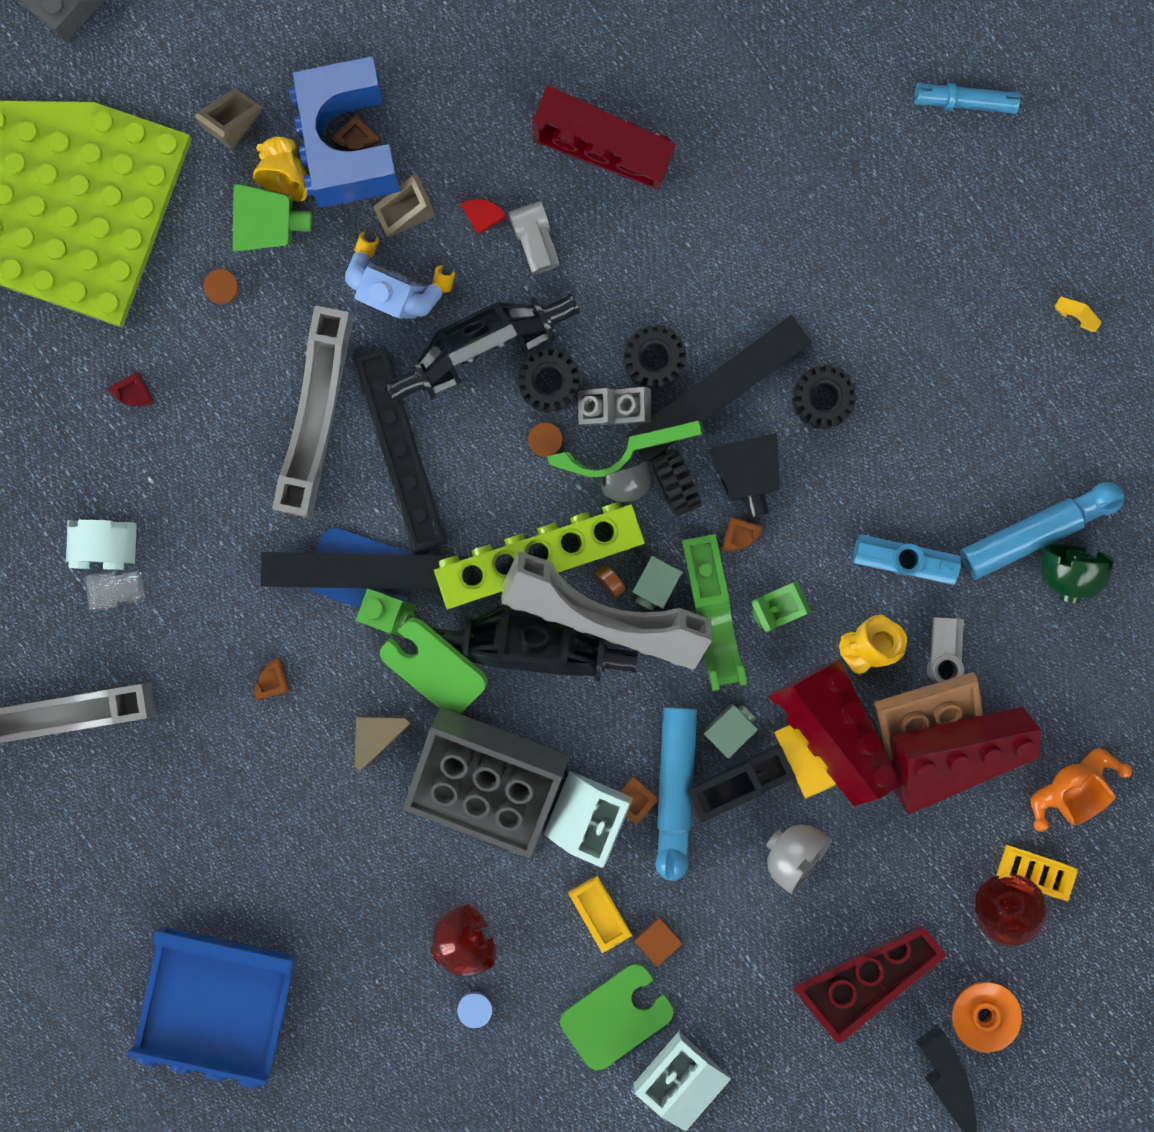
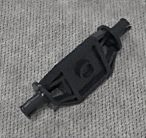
M570 293L568 296L545 307L542 304L540 305L535 297L530 298L531 305L496 302L436 331L419 360L415 354L411 356L415 365L412 367L413 371L385 383L394 402L396 403L421 389L424 392L428 391L431 399L436 398L435 393L461 383L454 366L473 362L480 353L491 348L499 349L510 342L511 338L515 337L523 352L547 339L550 342L554 341L553 325L576 314H580L573 295Z
M505 604L475 620L468 618L466 628H463V631L432 627L438 635L469 661L477 664L558 675L595 676V681L599 682L601 672H604L605 669L636 673L637 650L629 651L607 648L603 638L589 633L578 632L572 627L547 621L540 616L523 610H515ZM496 629L494 641H474L475 634ZM575 638L594 647V654L574 650Z

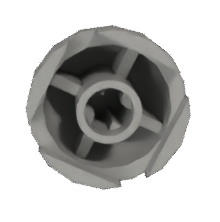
M807 824L792 825L784 833L778 829L766 845L771 849L767 858V868L772 879L791 895L794 894L811 875V870L817 861H821L830 847L832 839L821 830Z

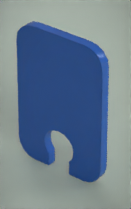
M339 528L326 530L320 539L316 553L413 555ZM310 588L315 593L359 608L367 590L357 588ZM371 589L405 602L409 600V597L400 594L389 595L384 589Z

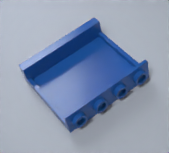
M164 926L156 930L152 944L156 946L136 1038L134 1046L128 1051L127 1056L137 1058L136 1062L145 1066H157L158 1063L170 1065V1069L177 1073L189 1074L193 1070L205 1073V1078L214 1081H225V1078L239 1080L238 1084L246 1088L257 1089L260 1085L265 1086L272 1073L297 955Z

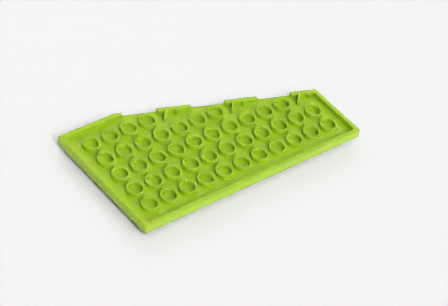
M0 101V286L123 328L192 141L191 136L95 102Z

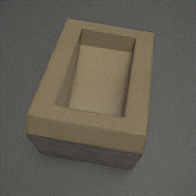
M234 88L197 112L196 119L208 134L233 151L260 114L262 106Z
M418 174L412 175L399 185L400 192L388 194L373 206L387 237L394 236L435 217L432 205Z
M356 717L355 768L358 771L363 770L413 721L409 717Z

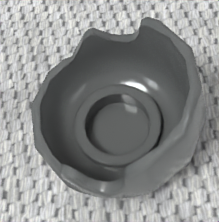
M646 460L631 468L606 475L604 479L601 477L599 479L601 490L606 497L615 502L630 503L644 497L652 484L649 462Z

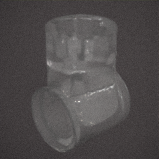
M140 571L126 572L117 576L115 572L84 576L89 611L120 607L121 602L134 603L145 600V584Z

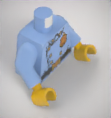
M365 232L360 233L355 245V253L345 274L346 283L357 291L354 299L397 318L416 319L417 316H426L442 297V293L452 290L455 272L453 271L451 275L447 276L442 275L443 266L436 267L432 284L426 286L373 261H369L374 256L379 238L376 237L375 242H368L363 238Z

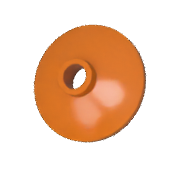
M979 982L970 985L959 994L952 1009V1024L957 1036L965 1045L979 1052H996L1010 1045L1018 1035L1022 1023L1021 1008L1015 996L1002 985L993 982ZM982 1009L989 1010V1017L986 1020H980L978 1017Z

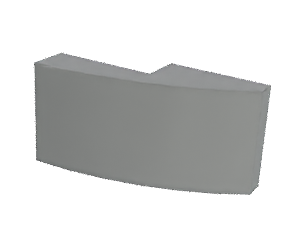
M637 387L615 390L603 388L578 391V425H617L651 422V388Z

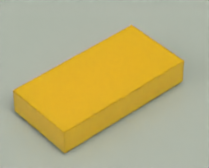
M598 874L568 891L571 900L602 953L632 937V933Z

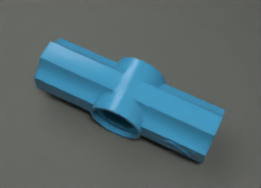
M858 534L852 563L894 572L898 575H908L955 585L960 572L961 556L922 548L915 544H903ZM903 550L909 551L914 557V564L910 569L903 568L899 563V555Z

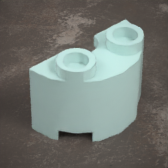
M68 520L66 562H69V568L90 569V562H102L103 569L124 570V563L135 564L137 523L112 522L109 520Z

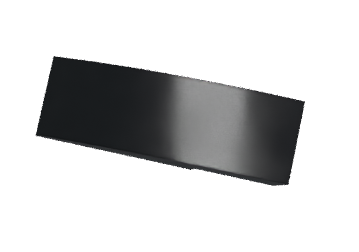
M778 744L688 789L687 792L701 822H704L765 794L766 791L796 777L782 747Z
M937 1025L915 1041L935 1068L924 1078L963 1132H977L974 1100L966 1072L944 1031Z

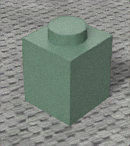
M651 556L632 591V594L638 596L635 603L652 612L655 607L663 609L682 571Z
M730 704L702 733L729 759L758 729L752 724L756 718L746 707L741 705L737 709L733 704Z

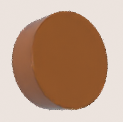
M224 269L210 272L203 283L206 296L218 305L230 304L239 294L238 280L231 272Z
M547 422L535 425L528 436L530 449L539 457L547 458V456L555 455L562 446L560 430L554 424Z
M602 565L594 572L597 581L614 599H617L625 592L624 584L608 566Z

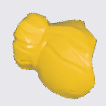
M273 137L267 139L262 144H258L256 149L260 152L259 157L261 161L253 172L254 181L267 190L293 196V201H304L308 195L304 175H309L306 166H303L302 161L297 158L299 150L294 140L286 137Z
M875 615L865 620L856 632H848L841 636L839 643L840 654L854 673H865L870 667L887 666L898 662L905 654L907 635L900 625L885 615Z

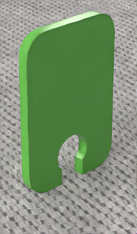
M417 618L407 619L397 630L404 638L410 639L416 644L418 648L417 654L405 653L391 637L380 650L382 661L439 709L443 707L461 714L484 691L488 683L486 675L427 624Z
M638 963L628 965L562 1013L560 1026L589 1068L593 1070L607 1068L672 1020L673 1007L664 993L656 998L654 1004L647 1009L637 1008L633 1004L632 994L634 990L641 986H647L654 981L643 965Z

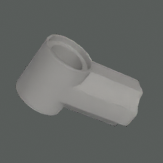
M539 201L509 211V217L518 241H521L532 275L541 274L560 266L549 234L550 226L542 202Z
M932 618L930 661L927 665V675L934 683L945 681L938 674V667L944 660L950 662L953 668L952 675L948 679L964 675V665L962 663L964 619Z

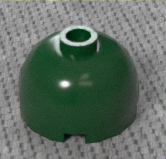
M1053 544L1050 545V549L1044 548L1041 572L1048 587L1060 594V600L1068 603H1080L1081 598H1092L1100 594L1107 586L1112 575L1115 560L1111 556L1097 551L1096 557H1093V555L1086 553L1087 548Z

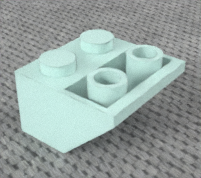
M569 771L544 835L571 855L603 868L609 859L633 797Z
M678 1032L633 1084L635 1094L660 1117L687 1131L731 1080V1077L682 1033Z

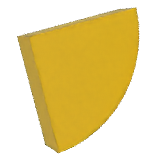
M1060 297L1054 306L1065 318L1067 315L1078 318L1081 322L1080 327L1088 331L1096 332L1102 323L1087 304Z

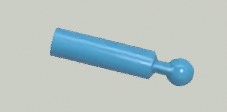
M1105 481L1093 487L1092 491L1073 500L1067 498L961 549L960 555L964 566L974 580L980 579L1085 528V523L1102 515L1116 513L1124 503L1123 490L1117 484Z
M663 707L657 812L659 835L655 867L658 874L669 881H677L684 877L689 867L687 852L688 834L691 831L692 801L687 790L693 787L697 726V709Z

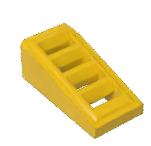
M1006 845L996 878L1068 901L1078 869L1071 865ZM1017 855L1022 858L1017 874L1013 876L1010 873ZM1030 860L1035 861L1030 880H1026L1025 875ZM1044 865L1049 866L1044 885H1041L1039 881ZM1058 870H1061L1057 888L1053 889Z

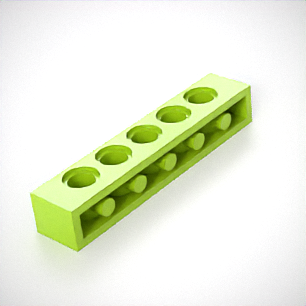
M622 502L612 503L602 507L604 514L590 517L589 512H585L569 518L570 525L558 528L557 523H552L538 528L539 535L525 539L524 533L504 539L506 544L504 547L493 550L491 544L471 550L473 555L471 558L460 561L458 555L438 561L440 568L434 569V573L446 609L448 610L502 592L503 581L506 575L499 573L495 567V561L501 555H508L514 560L518 551L528 554L529 548L532 545L539 544L547 551L546 561L552 562L559 573L645 544L632 504L623 507ZM598 523H605L611 528L612 536L609 541L601 542L596 539L594 528ZM565 534H574L579 539L580 545L576 552L569 553L562 548L561 539ZM468 566H476L482 572V580L475 586L467 585L462 579V572Z

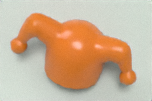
M1101 748L1092 750L1080 764H1071L1064 767L1056 774L1052 783L1037 790L1030 798V804L1035 817L1034 829L1039 832L1048 829L1049 823L1045 819V810L1048 807L1058 808L1072 826L1079 825L1093 818L1107 808L1116 798L1110 785L1102 776L1104 769H1114L1120 777L1129 778L1132 775V768L1128 764L1121 763L1113 755Z

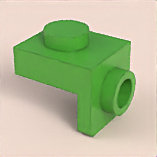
M798 581L752 601L754 607L752 609L753 617L766 633L812 612Z
M367 588L356 621L403 637L397 630L407 619L415 618L414 611L416 605Z

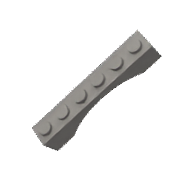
M316 305L314 307L308 335L305 371L298 411L288 451L279 474L272 507L277 512L310 519L313 517L354 321L349 312Z
M518 551L503 581L501 603L515 610L526 611L540 616L547 621L572 627L578 632L589 633L606 639L610 643L638 650L644 655L661 658L676 666H684L695 670L712 641L711 619L681 608L642 613L604 606L572 588L560 576L552 562Z
M151 683L137 684L0 708V743L157 717Z

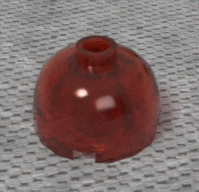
M1011 874V878L999 879V876L990 878L981 885L975 898V916L981 931L990 940L1003 946L1015 947L1029 943L1038 936L1045 923L1046 904L1041 889L1032 880L1020 875Z
M467 904L452 909L444 914L434 927L433 945L431 946L432 957L437 964H441L444 969L454 976L471 977L479 975L495 965L496 951L493 938L486 940L481 927H488L479 911L472 905Z

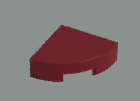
M135 372L107 388L116 399L130 406L145 407L156 403L139 372Z

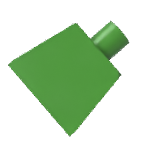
M234 184L233 251L291 245L293 231H312V211L293 210V196L249 185Z

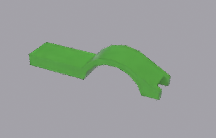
M695 421L629 437L628 448L621 460L610 468L602 470L587 468L576 461L571 452L550 455L547 458L549 465L586 477H606V475L623 470L634 459L637 450L704 435L702 421Z
M716 534L682 540L696 614L711 619L712 641L704 653V659L712 691H719L720 685L739 682L740 686L747 685V680L736 644L730 600Z

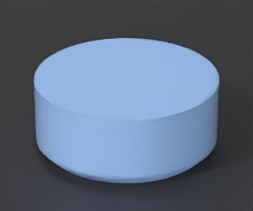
M479 991L465 994L461 998L457 1010L460 1021L470 1028L484 1026L491 1018L492 1002L486 994Z

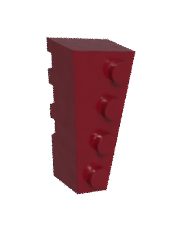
M549 85L545 88L532 121L533 142L658 191L664 180L676 145L670 142L671 139L664 134L658 132L650 133L639 128L633 122L622 120Z
M840 660L816 668L768 695L774 705L779 704L788 715L786 720L794 730L799 729L809 742L807 747L814 757L819 756L828 767L826 772L853 806L879 800L902 785Z
M1019 707L893 735V768L902 785L893 791L909 815L1040 758L1041 729L1025 708Z
M919 925L792 984V988L839 1045L944 959L947 954L928 931Z

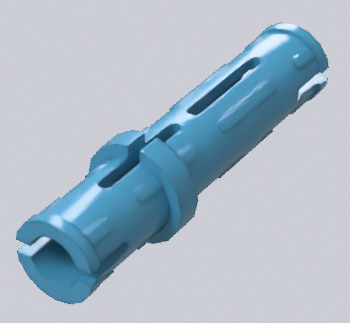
M918 82L914 97H917L914 99L915 105L940 106L948 111H952L953 108L1017 114L1020 105V99H1017L1020 98V92L957 87L956 83L949 82L947 86Z

